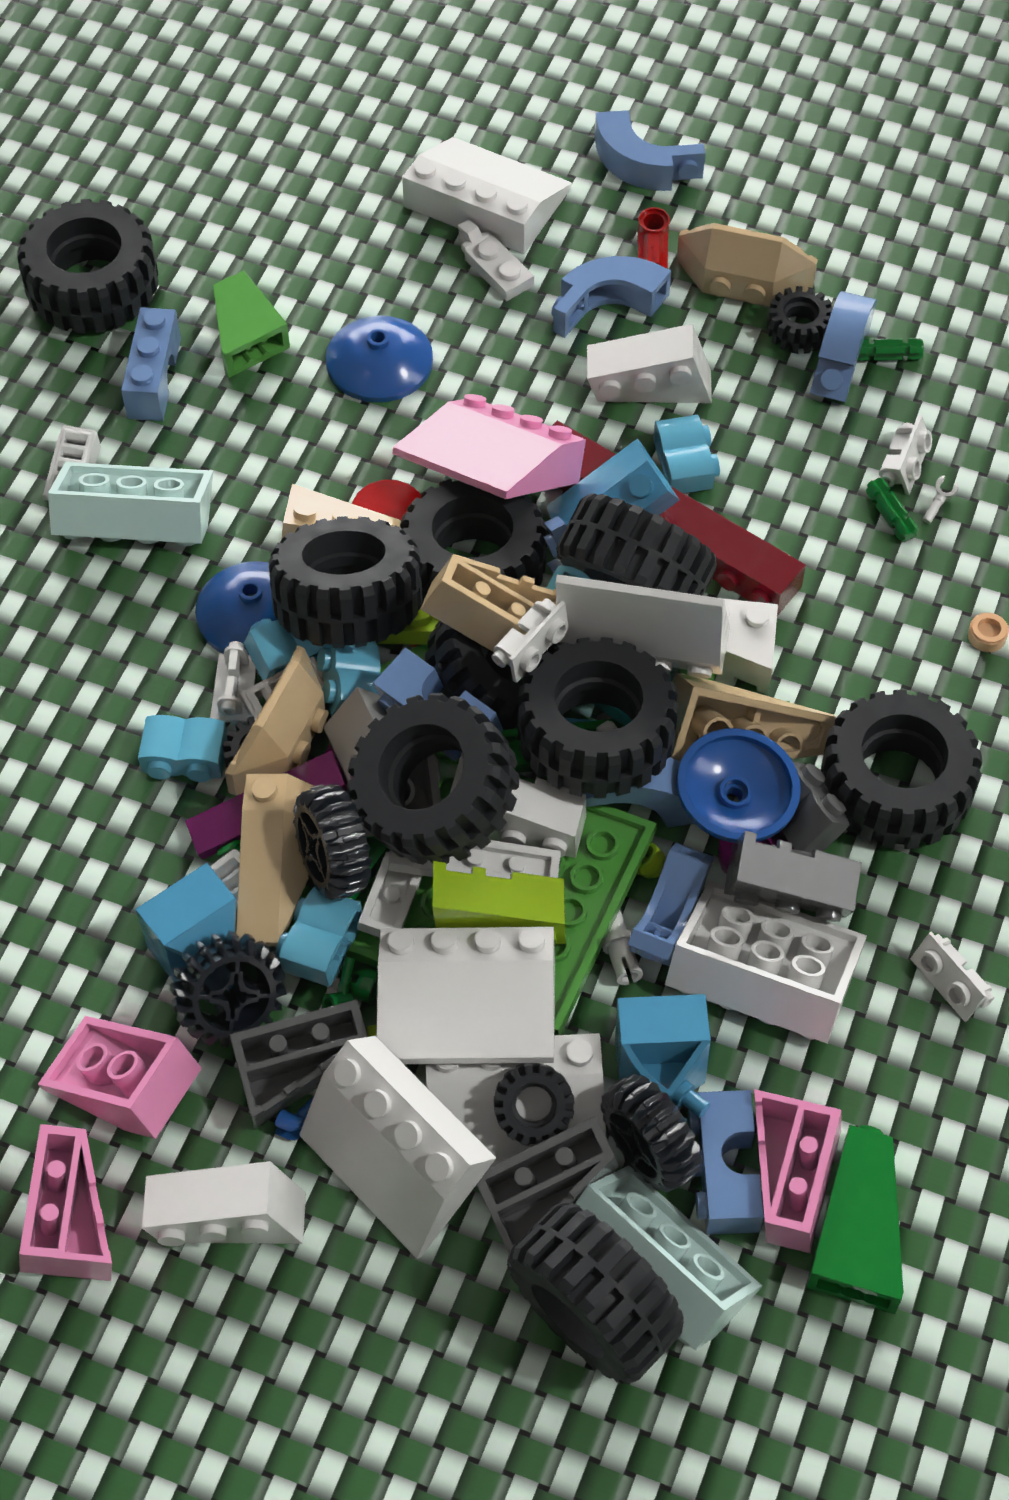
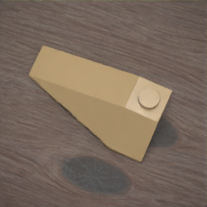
M675 673L672 683L675 684L677 690V704L679 707L671 758L681 761L685 752L696 740L710 732L728 728L746 729L760 733L777 743L791 759L823 755L830 728L834 726L836 716L716 681Z
M246 774L241 821L236 934L239 936V939L244 933L250 934L256 940L255 943L260 940L265 942L268 947H277L281 935L287 932L294 917L299 898L308 879H310L308 878L307 868L303 865L302 855L298 850V840L295 837L296 828L293 823L295 818L293 809L297 796L301 792L310 790V787H314V785L290 774Z

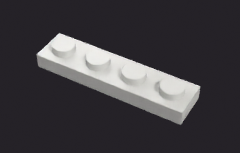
M490 840L491 842L482 850L478 846L470 850V857L458 861L455 857L451 856L449 857V863L446 864V870L471 874L473 866L486 868V876L510 879L511 872L558 878L561 851ZM390 850L389 871L433 877V864L429 860L423 865L413 863L406 857L401 858Z

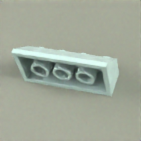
M65 462L48 492L51 535H63L67 539L97 537L108 542L130 539L138 540L144 544H153L158 541L175 542L180 546L201 544L208 528L213 471Z
M629 1165L589 1184L575 1203L582 1210H589L596 1215L597 1219L602 1222L605 1221L621 1238H625L633 1246V1249L641 1257H644L649 1262L653 1271L663 1279L668 1286V1291L675 1296L679 1303L678 1308L684 1316L683 1330L678 1340L690 1345L694 1350L715 1338L762 1287L756 1279L653 1188L652 1185L644 1182L642 1176L634 1172L633 1168Z

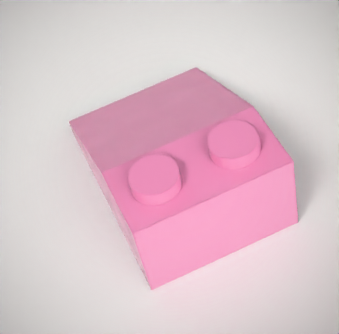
M85 1016L38 1085L46 1092L124 1131L156 1139L202 1068L178 1037Z

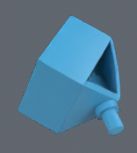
M205 863L136 908L146 946L173 982L180 981L174 975V968L186 967L187 965L182 958L183 953H189L194 956L198 952L195 946L196 941H201L205 946L211 944L212 933L218 934L223 941L228 931L236 933V898L208 863Z
M706 995L617 998L615 1049L618 1081L628 1078L633 1074L643 1075L650 1082L658 1084L662 1092L668 1093L672 1103L678 1105V1107L684 1105L701 1118L710 1107V1103L694 1091L705 1084L711 1039Z

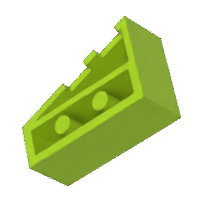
M433 861L432 908L435 928L554 927V944H566L564 879L511 872L510 879L486 876V868L474 866L471 868V874L446 870L445 862Z

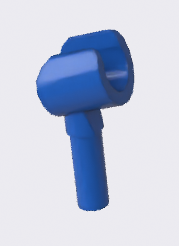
M314 1096L299 1109L297 1114L282 1109L275 1120V1126L278 1127L275 1134L289 1140H298Z

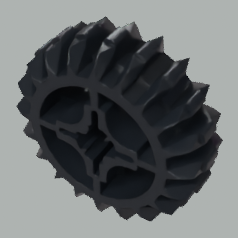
M321 784L301 792L297 796L293 812L295 818L293 823L296 828L295 837L298 840V850L302 855L303 865L307 868L308 878L313 880L314 887L320 891V894L331 900L354 896L355 893L363 891L364 888L368 887L372 861L369 857L370 846L367 844V832L364 831L362 818L357 813L356 804L351 802L350 795L339 785L329 784L324 786Z
M228 931L224 941L218 934L212 933L211 944L205 946L201 941H196L195 946L198 952L194 956L189 953H183L182 958L187 963L186 967L174 968V975L180 981L169 984L171 993L176 996L171 1000V1007L175 1012H178L177 1020L180 1025L187 1027L188 1033L193 1038L198 1039L201 1037L204 1043L210 1046L218 1040L220 1045L226 1048L231 1043L230 1034L259 1027L263 1022L265 1024L273 1023V1019L269 1015L271 1011H283L282 1004L276 998L287 994L285 986L280 983L286 976L283 969L278 967L280 964L278 956L274 952L269 951V947L265 942L259 940L255 943L256 940L252 935L244 933L239 939V936L231 931ZM240 962L255 965L257 979L250 980L248 976H243ZM199 999H206L209 1003H214V1007L217 1009V1016L202 1013L199 1009Z
M633 1074L628 1078L618 1081L609 1088L608 1092L601 1096V1112L604 1114L603 1121L609 1128L608 1134L613 1137L616 1143L615 1147L620 1149L624 1155V1160H627L632 1165L634 1172L639 1173L644 1182L651 1183L653 1188L668 1193L675 1188L678 1189L684 1186L700 1171L702 1157L700 1155V1145L694 1139L695 1133L689 1128L687 1119L679 1112L678 1105L672 1103L668 1093L662 1092L658 1084L650 1082L643 1075Z

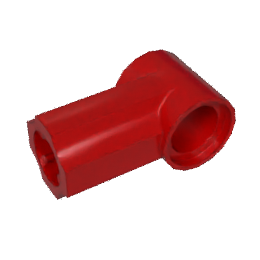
M651 207L640 213L637 232V258L654 262L668 269L670 218L665 210Z

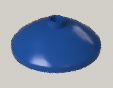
M370 316L347 324L333 336L326 351V368L334 385L346 395L366 402H390L412 394L425 383L433 366V351L427 336L414 324L391 316Z
M251 561L232 565L214 575L202 588L195 610L197 625L205 641L218 652L224 654V649L233 641L244 644L251 626L263 619L277 620L272 605L269 562Z
M720 729L696 740L685 752L676 777L679 801L688 817L707 834L732 843H737L738 838L745 830L757 833L756 842L766 840L779 833L792 819L798 807L801 794L799 775L789 755L773 740L760 733L746 729ZM733 794L738 797L739 801H731L727 795Z

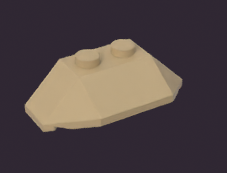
M711 223L696 227L690 231L687 229L682 230L678 239L677 261L702 293L770 307L772 299L775 300V295L779 292L784 295V289L790 287L792 292H795L796 286H802V292H806L809 287L813 288L818 259L812 255L808 256L800 247L784 237Z
M297 645L290 661L233 761H231L225 771L228 792L237 796L244 793L246 774H283L296 768L298 764H304L309 756L310 742L314 734L323 731L329 713L325 710L324 693L305 648Z

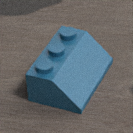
M636 439L546 507L551 519L559 516L567 527L580 499L591 493L597 495L604 494L610 498L624 500L626 503L639 506L645 511L658 516L680 499L641 442Z

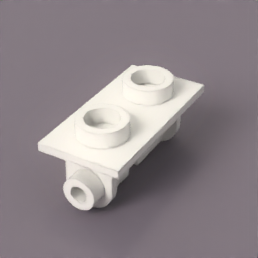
M918 415L915 425L904 423L896 429L889 451L891 454L900 455H886L879 471V477L883 478L889 487L894 486V484H902L906 495H910L915 480L919 479L921 464L925 454L931 450L932 435L927 430L922 415Z
M547 598L542 602L536 601L530 610L518 621V626L527 632L526 635L512 628L494 647L495 653L492 655V660L502 668L508 664L511 667L512 678L515 683L526 672L533 671L539 664L544 652L553 643L560 642L565 636L568 629L565 602L561 601L556 607Z
M230 642L229 646L224 649V654H219L210 718L224 722L238 723L241 721L242 723H248L247 718L250 715L239 695L242 691L255 685L257 669L247 650L244 649V644L241 642Z
M928 933L910 958L965 1022L969 1020L979 1006L985 1008L995 999L991 993L993 988L987 985L973 968L967 971L963 968L967 961L953 947L949 938L943 939L939 934Z

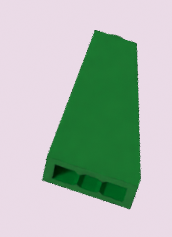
M849 1125L806 1288L895 1315L901 1303L904 1290L893 1137L884 1135L881 1130L873 1126L860 1125L856 1127Z

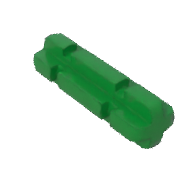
M903 338L873 339V343H869V339H864L857 361H869V357H873L874 361L903 360V356H907V360H920L924 353V343L921 338H908L907 342H903Z
M883 478L871 480L867 484L866 493L872 502H877L875 506L891 528H896L893 532L901 542L915 538L918 526L911 517H906L909 515L894 492L889 491L891 488Z

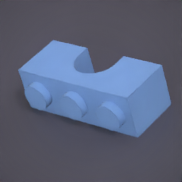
M140 307L121 389L127 419L164 420L169 397L167 368L168 365H176L181 341L176 310Z
M406 647L373 682L381 697L378 703L384 710L395 703L400 707L406 705V699L416 695H421L424 700H428L429 694L439 693L444 687L435 668ZM467 691L460 695L459 698L466 700L471 706H476L501 733L503 732L502 725L495 711ZM457 750L442 751L453 761L460 758L462 751Z
M751 1090L698 1092L702 1098L710 1103V1107L701 1118L688 1109V1126L697 1135L700 1155L702 1157L700 1171L693 1176L701 1177L702 1192H696L695 1195L697 1220L705 1219L706 1235L760 1233L764 1219L760 1174L736 1173L730 1170L722 1159V1156L730 1150L751 1148L755 1126Z

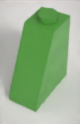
M244 270L213 285L225 374L228 378L290 348L287 323Z

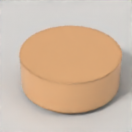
M981 613L972 619L968 630V639L971 645L980 651L995 652L1005 645L1009 634V627L1006 621L999 615Z

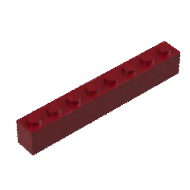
M558 420L552 425L570 428ZM570 428L572 430L571 434L586 439L580 474L581 481L616 454ZM575 484L559 487V489L566 492ZM671 486L680 500L659 516L669 523L684 529L686 533L695 536L702 544L707 545L711 549V552L716 556L717 569L712 579L718 582L721 587L727 591H733L751 602L778 604V616L802 588L806 564Z

